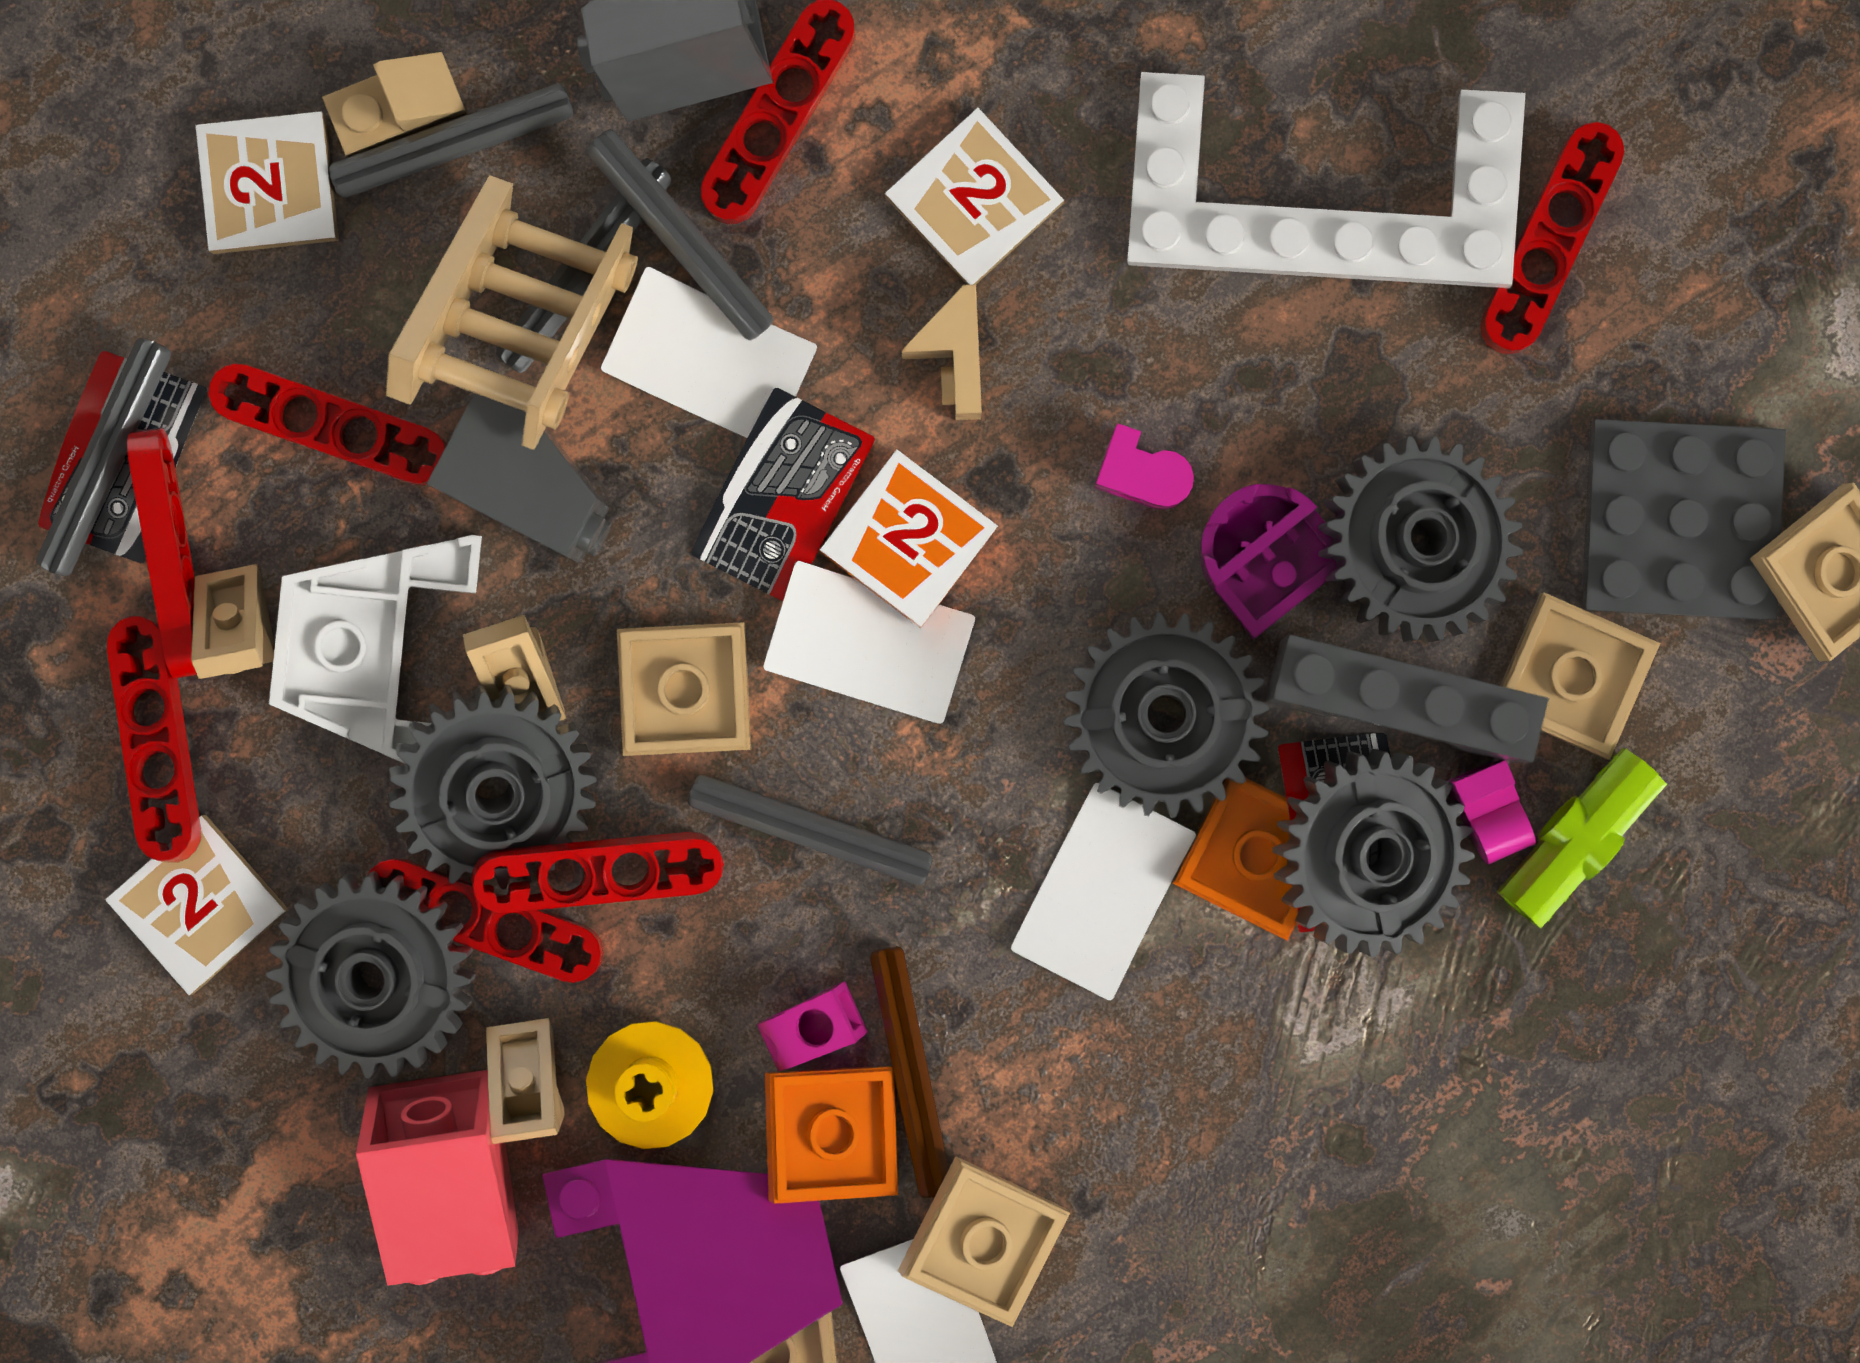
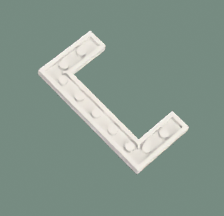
M1141 72L1128 265L1510 288L1512 286L1526 93L1480 90L1460 91L1451 217L1196 202L1205 75Z

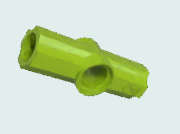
M1621 748L1579 797L1573 796L1548 820L1538 835V839L1541 841L1496 892L1519 914L1536 927L1542 928L1584 879L1587 881L1595 877L1614 858L1624 844L1625 838L1622 835L1664 789L1667 783L1644 760L1637 757L1627 748Z

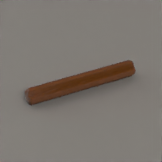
M898 946L887 947L872 952L870 961L918 1193L922 1198H932L936 1196L949 1167L904 950Z

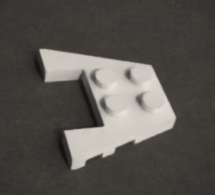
M470 535L436 544L419 546L399 552L282 576L269 704L405 763L397 756L395 747L397 743H416L409 726L412 721L397 720L395 716L408 589L414 587L476 594L482 536ZM418 722L425 726H429L432 724L427 722Z

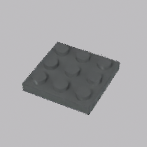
M1600 419L1591 421L1581 609L1595 612L1777 620L1778 600L1750 558L1781 534L1786 429Z

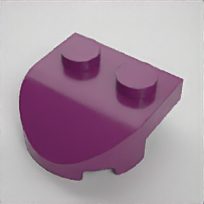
M1254 484L1233 492L1215 508L1202 533L1200 562L1203 574L1212 590L1251 639H1255L1326 582L1325 577L1337 567L1334 559L1319 557V551L1331 546L1333 538L1318 530V525L1325 522L1316 512L1317 506L1307 496L1290 487Z

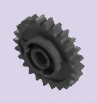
M1413 436L1398 441L1396 451L1387 442L1374 448L1375 461L1366 455L1353 461L1357 476L1346 473L1335 480L1344 496H1333L1324 501V505L1335 514L1336 519L1318 525L1319 531L1333 538V544L1319 551V557L1334 559L1337 563V567L1325 579L1327 582L1343 581L1346 584V589L1338 600L1341 605L1356 600L1359 601L1361 607L1357 615V622H1367L1378 616V633L1381 636L1393 634L1399 626L1403 642L1407 643L1418 640L1422 630L1428 642L1443 640L1445 627L1453 636L1468 632L1467 619L1473 623L1489 619L1484 603L1496 605L1506 600L1497 584L1517 579L1518 575L1506 565V559L1522 555L1523 549L1509 543L1508 536L1521 529L1522 523L1506 520L1504 512L1516 501L1514 497L1498 498L1495 495V490L1503 479L1501 475L1488 479L1481 477L1480 473L1485 461L1482 456L1465 464L1462 462V444L1458 443L1448 447L1442 454L1438 437H1431L1423 441L1419 449ZM1415 524L1423 527L1429 535L1430 549L1427 555L1419 553L1411 542V531Z
M1157 612L1153 628L1145 630L1136 617H1132L1130 619L1129 637L1123 638L1118 632L1110 628L1107 630V638L1111 647L1109 650L1103 651L1091 645L1087 649L1095 666L1092 669L1074 668L1073 674L1084 684V688L1080 691L1066 692L1065 699L1079 706L1080 711L1065 718L1064 725L1080 729L1082 734L1068 747L1070 751H1087L1089 754V759L1080 769L1082 775L1094 771L1102 773L1103 778L1100 781L1098 793L1102 794L1114 786L1121 790L1119 807L1124 808L1134 797H1139L1142 799L1144 816H1150L1156 803L1161 801L1165 803L1170 818H1175L1179 810L1180 801L1187 800L1195 812L1199 813L1203 811V793L1209 792L1213 797L1222 802L1226 799L1225 789L1222 784L1224 779L1227 778L1241 785L1246 781L1238 767L1239 762L1257 763L1260 756L1249 747V741L1251 739L1266 738L1268 731L1254 724L1253 719L1255 716L1267 712L1270 708L1268 704L1253 701L1252 693L1257 691L1265 682L1261 678L1247 679L1244 676L1243 671L1253 660L1251 655L1238 659L1231 657L1230 651L1236 639L1234 636H1230L1220 643L1213 642L1214 623L1209 621L1198 633H1194L1190 630L1188 614L1183 613L1177 626L1170 628L1167 626L1162 612ZM1159 698L1174 699L1181 705L1184 711L1183 725L1171 733H1163L1156 730L1148 720L1150 704Z
M478 685L476 698L472 703H467L457 691L452 692L453 709L451 711L445 712L437 705L430 704L429 710L432 724L425 726L412 721L409 726L416 743H397L395 747L397 756L406 763L403 766L391 767L388 772L390 781L402 787L388 793L390 807L404 810L394 818L396 831H413L406 841L409 853L413 854L428 849L424 859L426 869L432 871L441 864L446 863L448 880L452 884L464 872L471 873L472 877V870L476 862L487 852L506 848L571 843L572 841L567 834L569 831L587 832L588 830L585 818L578 811L594 808L596 804L593 795L582 789L597 782L592 768L580 766L591 757L586 744L571 745L579 735L574 722L557 727L561 718V712L557 705L554 704L543 712H538L539 700L536 693L532 691L521 703H515L513 692L509 685H505L497 700L489 698L483 685ZM489 777H502L509 782L507 790L497 798L486 799L475 793L478 785ZM537 862L526 863L530 876L522 877L525 881L532 882V866ZM555 864L551 866L550 871L556 869ZM499 866L494 868V876L497 879V883L501 890L506 889L509 882L507 867Z
M1372 749L1367 761L1364 755L1351 751L1347 752L1345 769L1340 764L1331 761L1324 762L1326 777L1324 782L1308 776L1303 779L1305 787L1309 792L1308 798L1305 800L1295 797L1288 798L1287 801L1291 808L1295 810L1296 817L1294 820L1277 822L1276 826L1289 835V840L1287 843L1272 847V852L1287 858L1288 862L1285 867L1274 873V878L1284 883L1292 884V887L1281 900L1291 907H1302L1295 921L1297 924L1308 929L1315 927L1314 938L1328 945L1335 940V948L1348 954H1352L1358 946L1359 952L1370 957H1376L1380 945L1392 953L1399 954L1402 949L1403 936L1417 944L1424 943L1422 930L1424 923L1439 929L1444 927L1443 920L1439 914L1440 907L1444 905L1458 909L1460 904L1452 895L1451 889L1454 885H1468L1470 883V879L1459 872L1458 867L1460 863L1475 858V853L1460 847V841L1474 831L1472 827L1456 822V818L1464 811L1465 806H1462L1457 800L1446 799L1450 794L1453 784L1439 778L1432 780L1435 771L1434 767L1420 762L1413 765V757L1398 752L1390 758L1388 752ZM1380 839V857L1373 865L1368 867L1366 860L1367 851L1374 841Z
M372 871L365 876L362 887H359L351 873L346 874L339 879L338 892L327 882L315 889L317 903L304 897L294 905L300 919L288 917L278 926L289 940H278L269 949V952L283 961V963L274 966L266 972L267 978L281 982L283 988L269 998L271 1004L288 1006L289 1013L280 1021L279 1025L281 1028L294 1025L300 1027L301 1034L294 1045L297 1049L312 1042L318 1046L315 1059L316 1064L320 1065L331 1055H335L338 1058L340 1075H345L358 1062L361 1065L365 1079H371L377 1073L381 1063L385 1066L390 1076L395 1077L403 1070L404 1058L416 1069L419 1068L427 1060L425 1047L438 1054L448 1044L442 1031L455 1034L463 1025L461 1019L453 1011L466 1010L472 1004L473 999L460 991L459 987L469 985L476 978V973L461 968L459 963L466 959L473 952V949L469 946H456L453 943V938L464 926L462 923L450 925L442 923L441 918L448 904L442 902L432 908L427 907L424 904L427 887L424 885L413 894L407 895L404 893V878L401 875L395 877L384 888L381 885L377 871ZM360 962H371L379 967L384 976L383 988H372L362 981L358 970Z

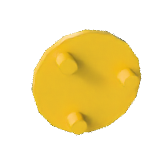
M659 1021L632 1023L611 1034L593 1055L586 1077L588 1105L600 1127L617 1141L641 1149L669 1147L689 1136L707 1115L714 1091L711 1064L700 1044L681 1028Z

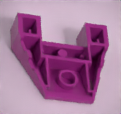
M605 1159L542 1174L556 1238L616 1224L620 1226L646 1350L594 1363H750L843 1304L820 1201L775 1204L769 1202L768 1173Z

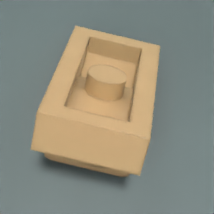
M442 52L379 61L373 64L377 75L322 97L347 158L421 132L467 113Z
M963 285L902 350V359L953 357V366L941 367L942 405H955V420L981 419L982 414L976 285Z
M258 564L195 576L191 661L198 678L203 679L223 674H235L243 670L263 667L264 663L272 662L274 660L275 644Z
M525 615L463 634L466 653L481 685L485 687L491 700H497L505 685H509L512 689L515 703H521L532 691L536 693L539 700L538 712L541 713L555 704L561 712L560 721L566 719L565 710L541 636L536 627L529 626Z
M545 1018L486 1027L490 1138L492 1143L498 1144L557 1135L565 1116V1111L556 1084L554 1031L550 1019Z

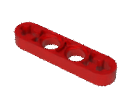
M817 0L803 10L770 65L773 83L757 87L704 176L701 185V199L708 214L716 221L724 224H739L747 220L755 212L850 52L855 40L854 19L850 11L842 3L834 0ZM830 16L838 19L837 29L843 37L839 41L828 38L824 42L818 53V59L828 63L824 70H820L817 64L809 57L793 53V51L800 45L808 54L816 40V32L811 24L814 20L825 23ZM792 68L804 70L813 81L811 93L805 99L798 102H790L783 99L776 90L778 77L784 71ZM766 122L778 129L781 141L778 148L772 154L757 156L746 149L744 137L746 131L752 125ZM733 154H737L748 167L764 171V173L757 180L748 171L740 186L741 193L746 198V201L742 205L731 202L725 210L718 207L720 197L714 190V187L718 182L723 185L732 183L739 171L738 164L728 161Z
M1600 122L1586 123L1576 129L1564 143L1515 245L1512 286L1525 296L1541 298L1542 304L1538 307L1531 300L1525 305L1519 318V323L1527 328L1526 334L1517 333L1510 340H1507L1501 336L1503 325L1495 320L1496 315L1505 316L1514 308L1520 295L1508 293V288L1495 287L1482 315L1480 327L1486 344L1496 352L1514 354L1532 345L1540 335L1623 160V140L1618 132L1608 124ZM1593 138L1602 142L1600 153L1608 158L1607 162L1599 161L1594 165L1584 181L1585 184L1596 185L1595 192L1580 181L1562 178L1563 171L1571 177H1574L1579 172L1585 159V153L1577 149L1578 144L1586 146ZM1556 194H1571L1579 200L1583 213L1580 222L1576 226L1567 228L1559 226L1550 217L1549 203ZM1541 250L1552 257L1556 270L1554 277L1549 283L1538 285L1531 283L1525 278L1522 273L1521 263L1527 252Z
M235 363L224 366L215 373L209 385L208 394L211 405L218 414L228 420L414 485H428L427 482L447 446V443L440 435L427 427L248 365ZM243 377H249L247 387L257 394L269 398L272 397V386H279L280 390L275 394L270 403L269 422H260V419L267 411L266 409L248 402H241L237 411L232 410L234 400L225 395L227 386L229 384L239 385ZM297 397L310 398L317 409V418L314 425L303 432L289 430L283 418L284 408L287 403ZM360 417L368 418L376 426L377 440L367 452L353 453L344 444V429L353 419ZM391 427L401 429L394 440L410 447H418L422 439H428V451L436 455L433 466L422 465L419 468L418 474L411 473L412 462L392 452H389L388 465L379 463L390 446Z
M163 428L131 432L127 438L128 460L166 666L171 677L174 679L195 676L197 673L191 661L195 575L171 444Z
M129 616L120 620L111 629L107 638V655L135 838L140 850L147 857L166 863H178L188 859L197 850L201 841V825L178 678L174 679L171 677L166 666L158 623L142 616ZM138 631L142 636L153 640V647L143 650L142 656L144 669L152 673L159 672L160 677L158 680L139 678L130 682V675L143 676L139 658L126 652L127 645H132L136 642V632ZM157 691L165 703L164 713L155 724L142 726L134 715L136 700L145 692ZM157 753H166L173 761L174 775L166 786L153 789L145 781L143 775L144 766L151 756ZM178 796V805L165 804L169 822L181 825L182 835L172 838V849L170 850L167 844L156 842L155 832L165 828V817L162 808L154 806L149 808V799L170 800Z
M680 832L494 850L487 852L478 859L472 870L471 881L476 899L483 907L492 912L510 913L697 895L708 892L717 885L723 873L724 863L718 847L710 837L699 832ZM692 848H698L702 858L710 859L709 864L699 867V876L688 877L683 867L665 868L669 880L658 882L660 868L654 854L657 850H665L664 857L667 863L687 860L688 850ZM626 853H637L643 856L648 864L647 873L644 878L633 885H623L612 877V866L615 860ZM573 859L583 867L584 876L576 888L569 891H559L548 883V871L558 860ZM537 862L536 877L541 893L530 894L529 881L509 884L508 894L503 896L496 895L492 885H483L484 880L494 878V868L507 867L511 877L530 876L526 863Z
M398 858L379 862L369 871V873L377 871L381 879V877H393L396 871L400 870L404 873V885L418 890L423 885L426 887V879L434 881L436 885L425 900V905L429 908L437 905L442 895L449 891H458L466 895L471 902L472 914L469 921L463 925L464 927L453 938L454 942L472 947L473 949L560 981L571 983L583 981L597 972L603 961L604 948L602 940L594 930L581 923L545 910L510 912L521 914L527 918L531 924L532 935L525 947L517 950L509 949L502 945L496 932L500 919L508 913L492 912L483 907L476 899L472 883L458 879L452 884L449 882L447 874L436 870L428 871L423 865ZM544 923L556 927L549 939L556 942L568 944L575 936L583 938L582 949L586 953L591 954L589 964L580 962L574 967L573 971L568 970L564 967L565 956L550 949L544 950V962L534 959L532 955L543 941Z

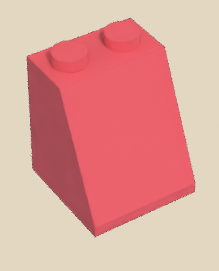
M488 1069L368 1087L356 1157L387 1286L403 1283L423 1285L443 1277L469 1273L489 1275L503 1268L515 1267L519 1230L506 1142L493 1144L490 1138Z

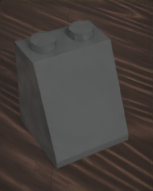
M592 0L581 8L586 34L577 36V46L583 67L587 74L596 73L597 83L604 101H614L627 122L773 83L756 0Z
M474 393L427 484L579 564L586 553L595 557L612 526V523L604 518L609 510L608 505L547 428H545L535 450L522 446L526 412Z

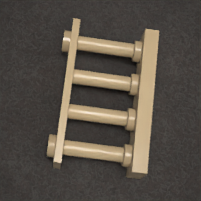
M489 175L389 353L386 396L411 405L423 382L433 384L438 379L525 411L526 418L522 446L535 450L546 426L553 429L558 427L569 398V392L565 391L615 291L618 290L625 293L630 286L638 261L637 256L629 254L633 227L621 223L607 251L596 249L519 221L518 213L510 210L513 183ZM510 244L593 274L594 276L584 296L494 264L493 254L496 248L506 249ZM487 288L571 319L561 340L558 341L470 308V301L468 300L473 291L482 293ZM463 333L548 365L539 383L534 387L445 354V347L443 345L448 336L458 338Z

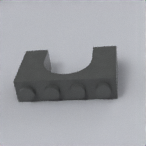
M1289 634L1279 642L1265 703L1325 718L1331 716L1395 729L1451 744V749L1496 760H1506L1508 763H1533L1549 698Z

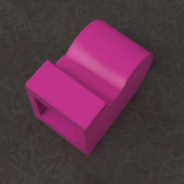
M1117 423L1094 488L1159 510L1174 508L1185 500L1193 488L1194 481L1192 467L1186 458L1173 451L1164 450L1151 454L1137 449L1136 446L1142 431Z
M1493 760L1446 780L1453 784L1449 794L1451 799L1457 800L1462 806H1465L1460 817L1464 825L1472 827L1474 832L1469 836L1487 865L1536 844L1533 829L1519 802L1520 798L1514 787L1516 782L1506 760Z
M845 981L829 987L803 1000L804 1002L776 1013L756 1024L777 1071L789 1069L854 1044L868 1033L867 1027Z

